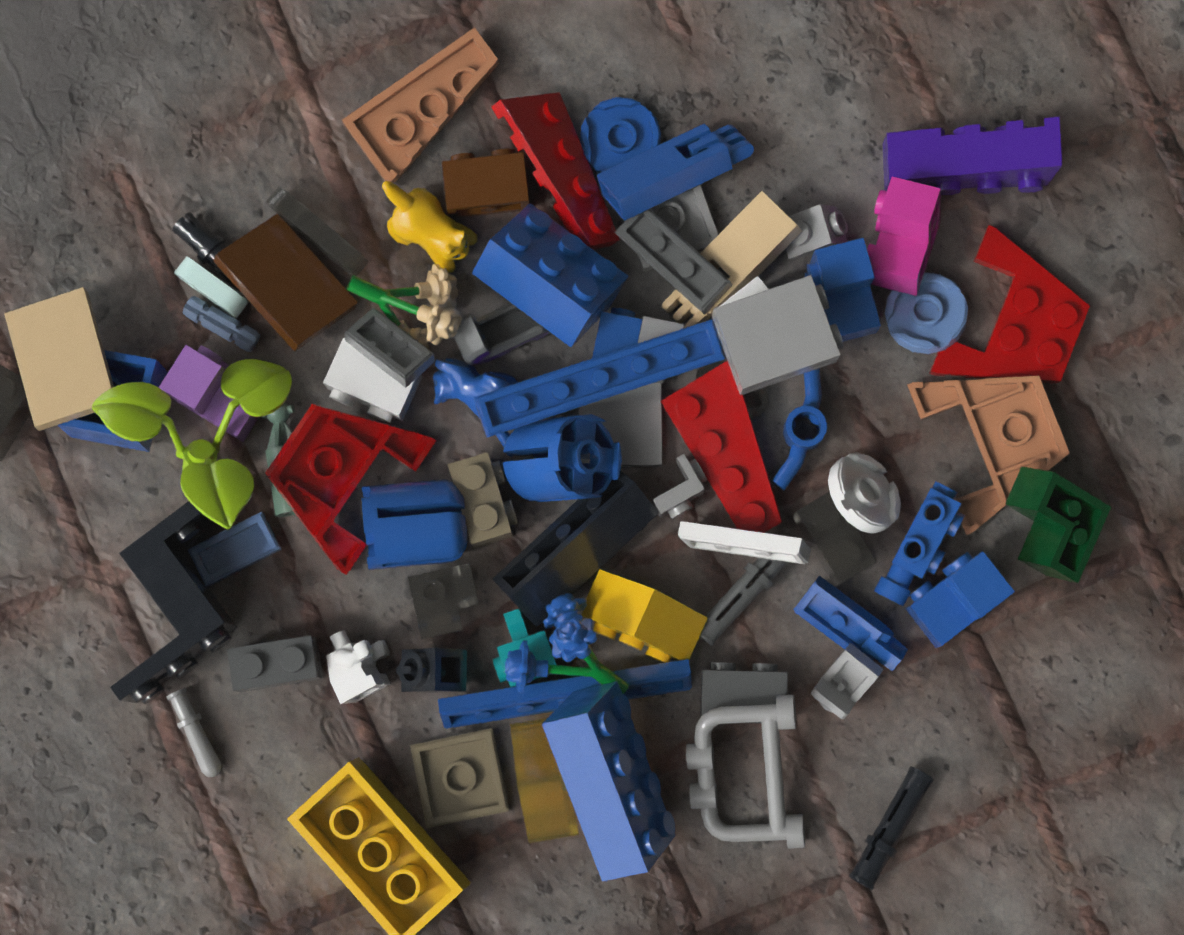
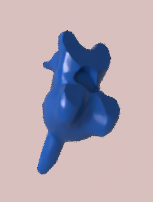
M448 357L445 360L436 359L435 366L439 370L433 374L434 391L436 394L434 404L444 403L450 399H459L479 417L474 397L518 382L512 375L497 371L485 372L481 375L473 365ZM508 431L496 435L503 448L507 438L510 436Z

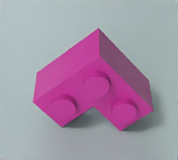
M892 176L887 191L880 190L874 214L878 215L875 231L880 233L876 245L869 244L867 248L875 277L871 285L917 296L940 226L941 188Z

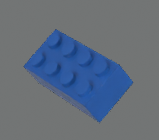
M617 681L572 692L542 723V727L601 880L603 882L646 873L676 836L675 822L672 814L666 811L660 795L659 779L651 771L647 761L644 739L636 732L631 718L630 702L626 695L622 694Z

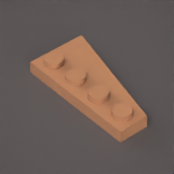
M474 27L342 119L343 125L383 180L395 183L499 65L498 58Z

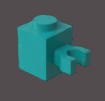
M519 609L503 614L513 642L498 646L499 657L492 659L500 683L507 681L505 661L508 658V652L519 650L523 640L528 642L529 649L537 660H548V664L557 665L552 656V650L545 631L529 636ZM534 676V678H533L532 681L541 679V678H543V677H535V676ZM508 681L510 687H516L515 682Z

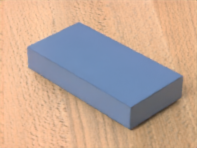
M261 511L232 526L229 530L226 529L187 550L205 586L210 587L282 549L264 513Z

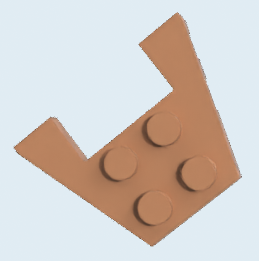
M1039 376L985 378L982 380L963 381L947 380L944 382L925 383L912 382L907 384L920 420L960 405L963 407L993 485L954 499L962 504L959 512L965 515L961 524L966 536L972 534L1006 506L1005 503L1021 466L1049 471L1070 454Z

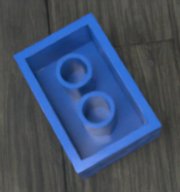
M531 203L489 240L472 271L473 275L569 347H572L600 319L602 311L607 312L629 277L618 269L614 263L603 258L583 243L579 237L571 234L552 220L548 214L539 210Z

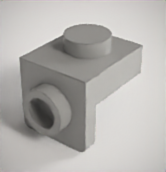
M819 204L789 216L802 230L786 248L788 259L797 260L813 254L816 249L847 242L845 235L848 231L847 222L842 212L836 206Z
M685 454L676 458V464L686 481L653 499L652 505L659 512L660 518L667 514L672 519L679 517L693 508L691 503L693 499L704 493L705 489L701 483L707 481V478L696 459L689 462Z
M850 643L823 674L812 690L811 695L819 701L825 710L834 713L840 719H845L856 702L880 676L883 668Z

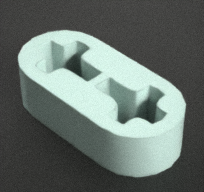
M187 256L174 272L186 284L235 319L248 304V301L239 293Z

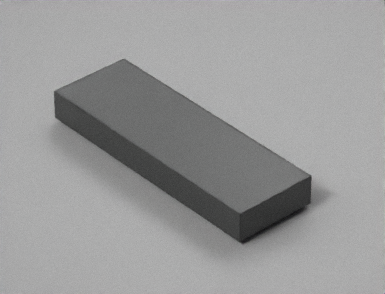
M651 209L627 219L615 231V234L704 315L733 285L730 280Z

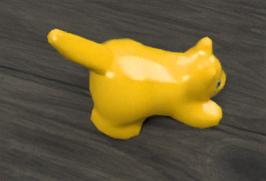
M390 181L383 182L382 188L386 196L396 206L392 217L387 221L388 232L397 243L407 246L411 243L420 245L435 264H439L442 269L446 268L448 273H452L456 267L454 260H461L467 256L469 246L477 242V234L446 215L438 198L425 188L418 187L406 193L398 185Z

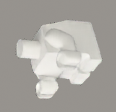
M345 630L330 636L336 651L326 656L330 683L340 704L356 703L390 685L387 675L380 674L376 668V661L390 654L384 640H379L372 645L367 640L351 643Z

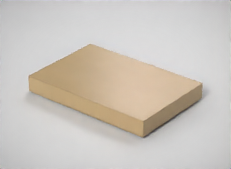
M82 287L4 313L34 427L41 431L95 413L92 411L93 402L101 394L113 388L114 385L87 290Z

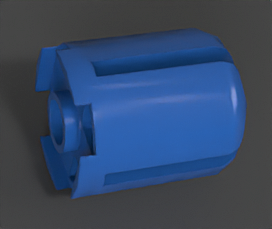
M593 414L543 419L514 429L507 438L503 453L514 456L533 454L535 459L502 462L504 477L516 494L529 501L547 502L601 497L602 495L599 494L607 489L611 480L619 478L622 464L620 443L613 442L609 431L601 423L606 421ZM581 459H590L589 463H582Z
M442 479L362 486L363 526L366 545H368L369 557H367V564L369 570L453 563L462 557L468 543L466 517L462 515L461 509H465L463 495L453 482Z

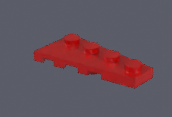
M560 92L500 99L491 106L497 118L501 119L504 117L514 132L510 139L517 150L521 151L524 149L537 169L532 174L540 187L544 186L554 196L556 202L553 208L566 229L571 234L579 237L583 243L593 250L610 247L620 239L615 234L616 229L588 160L584 155L582 145Z

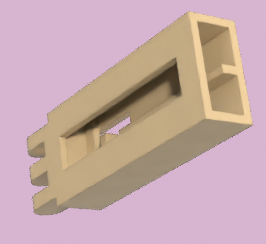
M761 191L700 253L717 270L721 267L730 276L728 280L733 285L705 315L677 290L663 302L662 308L667 313H670L681 303L682 306L674 313L673 319L681 324L691 314L693 315L684 328L707 321L712 316L714 308L719 307L750 281L759 276L802 230Z

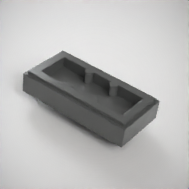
M374 307L344 333L347 343L405 388L435 362L433 352Z

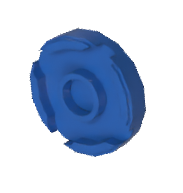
M615 97L600 102L588 114L581 126L580 143L589 165L596 172L601 173L660 145L661 131L657 118L651 111L642 106L640 102L632 98Z

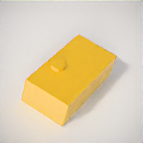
M360 757L349 761L287 818L389 935H415L471 884L467 877Z

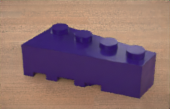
M1060 117L1044 118L1045 126L1030 128L1024 126L1023 120L1007 121L1006 125L987 132L986 128L980 124L964 125V127L954 129L953 135H945L943 128L889 132L882 143L884 190L887 191L893 176L941 188V195L958 194L962 188H977V192L981 194L998 193L1002 191V187H1018V191L1024 193L1041 191L1043 186H1047L1062 167Z

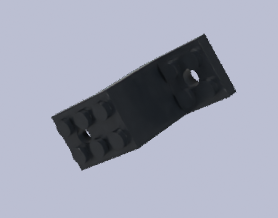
M190 501L119 553L179 634L110 687L119 701L131 703L142 701L144 704L149 703L165 690L162 684L169 678L176 675L179 679L197 667L199 663L196 658L205 651L210 650L211 653H214L232 640L229 633L237 628L179 550L183 545L186 548H190L201 541L207 535L204 529L213 523L212 520L198 511Z

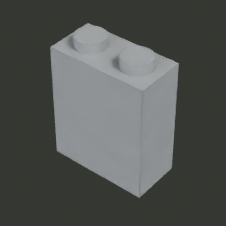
M811 275L713 309L712 319L740 395L836 363L840 357L839 349L844 348L841 334L836 324L829 325L824 310L829 308L826 293L821 284L815 286Z

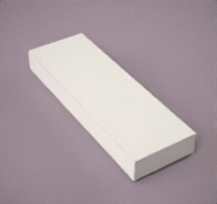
M683 521L680 522L678 531L680 539L687 546L695 549L799 564L808 563L811 551L802 538Z

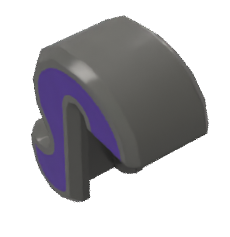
M509 303L477 319L471 313L462 317L454 339L467 364L481 365L496 360L525 343H534L551 332L515 305Z

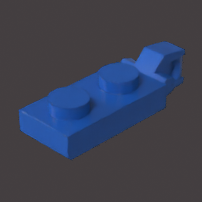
M818 576L793 609L796 614L843 649L851 643L871 660L876 659L890 671L897 667L908 650L893 637L894 633L887 625L821 576Z

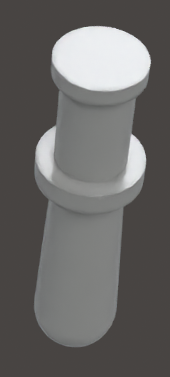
M186 687L166 697L171 701L180 720L177 726L179 729L184 728L201 772L207 777H215L221 771V762L199 722L202 719L201 714H195L186 695Z

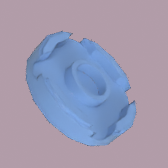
M924 273L917 296L892 290L887 298L885 309L888 331L895 341L911 352L924 354L943 351L957 342L966 328L968 316L967 302L961 293V289L954 281L941 274Z

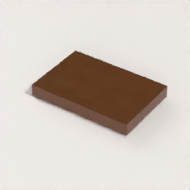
M275 214L218 252L213 260L294 352L349 314L358 304L353 296L278 214Z

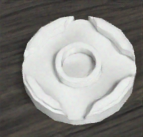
M855 452L842 457L830 468L828 477L830 495L837 510L848 523L860 531L871 534L878 533L887 529L898 519L901 507L899 492L894 482L888 483L883 475L887 471L882 464L868 455Z

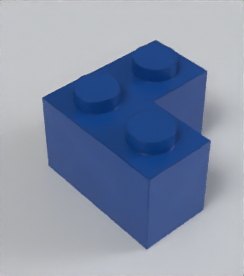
M864 238L816 249L810 263L807 264L808 272L803 273V276L811 275L815 286L822 285L829 303V308L824 310L829 325H837L843 342L877 333L881 324L870 288L875 277Z
M968 551L960 555L942 569L946 575L943 580L935 586L928 580L909 595L913 603L905 609L935 648L943 646L973 621L982 618L1015 592L983 551L973 557Z

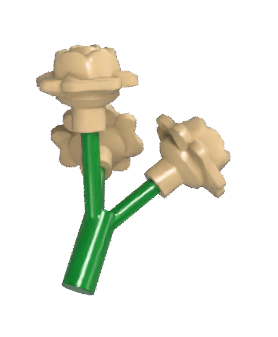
M433 264L432 269L427 272L426 281L415 283L414 287L383 289L355 275L352 276L347 286V291L378 304L388 319L426 348L429 347L428 341L438 345L443 338L449 339L454 337L462 321L460 312L455 309V299L458 297L457 278L449 274L446 268L442 269L439 264ZM416 296L417 299L427 298L431 307L424 304L419 307L396 297ZM389 305L417 315V320L426 323L427 328L409 329L404 320L399 321Z

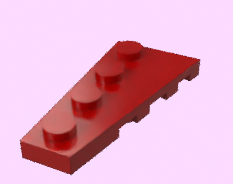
M728 360L661 400L660 402L700 465L736 528L765 533L782 523V517L762 458L744 394L740 395Z

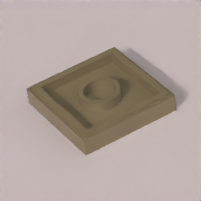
M493 728L410 745L426 828L510 811Z

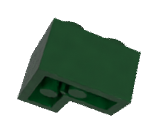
M1021 466L1005 505L1034 522L1017 559L1045 576L1079 583L1111 506L1055 472Z

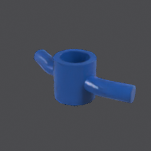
M820 368L804 373L805 399L803 406L795 408L789 414L783 426L784 440L791 449L787 460L771 480L782 490L788 487L801 469L807 451L815 449L827 432L825 416L819 410L822 399ZM796 419H810V422L816 425L817 436L814 439L806 438L802 440L793 433Z

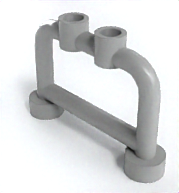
M777 695L776 704L724 706L710 709L701 716L696 724L695 744L686 745L687 768L697 769L698 783H690L691 809H701L705 828L712 836L721 841L787 840L788 849L805 848L804 814H786L779 735V730L796 729L794 695ZM761 722L770 824L727 825L718 816V793L715 782L714 747L711 733L713 728L719 724Z

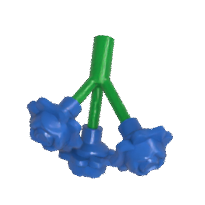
M571 593L558 596L551 601V604H547L546 611L548 617L543 622L546 629L552 626L556 627L553 634L549 637V641L553 645V657H562L566 662H570L577 657L584 659L589 667L550 665L548 660H537L530 651L528 642L523 640L519 650L508 652V658L505 661L506 680L516 683L518 693L523 694L525 685L529 684L534 676L547 677V674L592 677L601 685L617 681L622 694L626 692L629 684L599 662L589 645L596 642L598 637L593 631L594 621L589 618L584 620L582 617V613L588 605L586 598L576 599Z

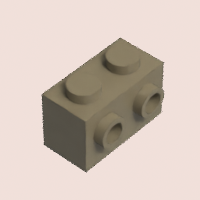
M486 452L448 464L453 484L456 485L464 497L465 509H461L462 515L466 517L467 532L473 548H479L514 537L511 526L518 524L512 501L503 502L499 486L505 485L506 481L500 461L491 462L489 454Z

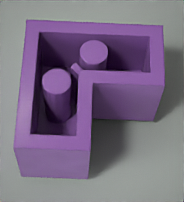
M185 345L159 386L174 401L217 427L220 426L226 409L233 400L226 396L221 389L222 374L229 365L222 361L219 355L202 345L197 351ZM239 405L233 413L226 432L244 442L259 417L247 414Z

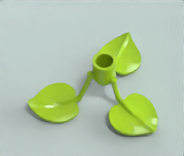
M244 359L228 366L222 374L221 389L226 396L233 400L226 409L212 443L207 440L198 439L192 441L186 447L183 446L173 420L166 416L171 408L170 396L159 387L149 383L130 382L110 388L93 402L92 411L101 418L105 426L112 433L129 441L140 442L149 440L159 434L162 424H164L175 445L176 457L183 459L180 485L185 497L203 515L229 530L252 496L254 479L251 472L235 460L220 459L217 461L220 444L233 413L239 405L247 414L254 417L266 416L275 412L284 404L290 393L292 377L290 372L284 367L262 360Z

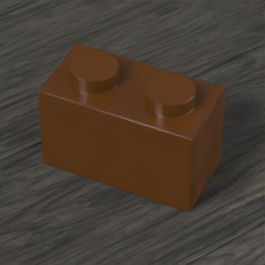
M505 148L492 151L491 156L475 158V155L472 153H460L452 155L449 161H442L446 208L448 216L452 219L522 211L529 204L523 152L515 153L514 149Z

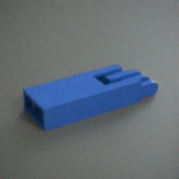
M704 123L597 174L602 196L625 221L733 169L732 165L753 154L754 147L731 124L711 132Z

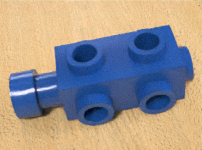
M935 481L901 543L886 577H880L874 589L876 593L904 606L911 593L908 588L914 576L924 578L927 571L935 575L946 552L939 549L945 536L948 534L954 538L965 517L964 514L959 512L962 504L954 500L958 492ZM930 506H938L941 510L940 517L934 521L928 520L926 510ZM913 542H917L921 547V553L916 558H910L907 554V547Z

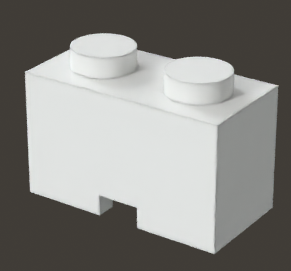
M343 338L323 384L328 390L332 391L329 397L344 405L352 407L354 401L368 406L369 410L367 413L381 421L390 423L393 417L403 422L421 382L422 375L405 388Z

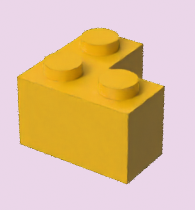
M599 569L586 598L588 605L582 613V617L594 621V632L612 640L615 639L617 633L621 634L618 641L642 651L645 645L648 647L645 654L663 663L670 662L671 658L679 661L690 659L708 619L706 616L656 589Z

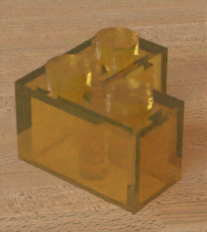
M547 718L510 724L517 787L529 843L579 835L578 817L542 727V723Z

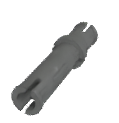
M758 558L753 564L748 562L743 568L746 572L705 615L708 619L700 637L712 647L714 642L742 614L763 589L768 591L773 586L771 580L788 562ZM772 563L764 571V573H762L759 576V578L753 583V585L749 589H746V587L760 574V572L767 566V564ZM739 595H742L719 621H716Z

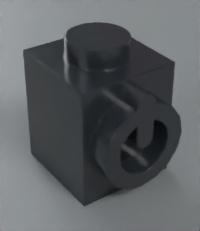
M403 649L402 659L396 668V673L399 674L401 680V692H466L467 649Z

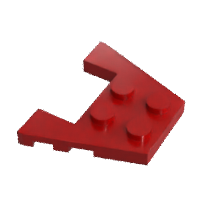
M988 225L973 262L1012 277V282L984 352L955 342L947 349L937 352L929 374L934 376H965V378L976 379L981 377L1039 376L1042 383L1058 384L1062 380L1090 305L998 229Z
M311 404L265 474L336 569L347 575L367 545L335 523L334 519L381 449L416 472L436 440L424 434Z

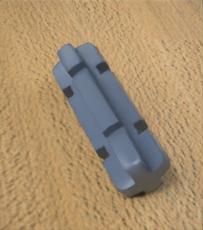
M196 296L190 297L184 306L182 313L196 323L201 322L204 328L229 342L234 340L236 346L247 352H251L256 347L260 334L247 325L241 326L242 323L223 311L214 306L209 308L207 302Z

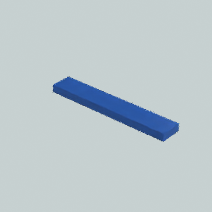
M711 319L476 396L473 399L486 438L722 361L725 359L713 320Z
M689 659L612 671L629 684L628 689L624 693L628 700L686 691L692 688ZM580 676L525 685L523 694L518 693L516 687L441 698L438 699L439 713L444 728L448 729L554 712L572 692L601 684L592 677Z

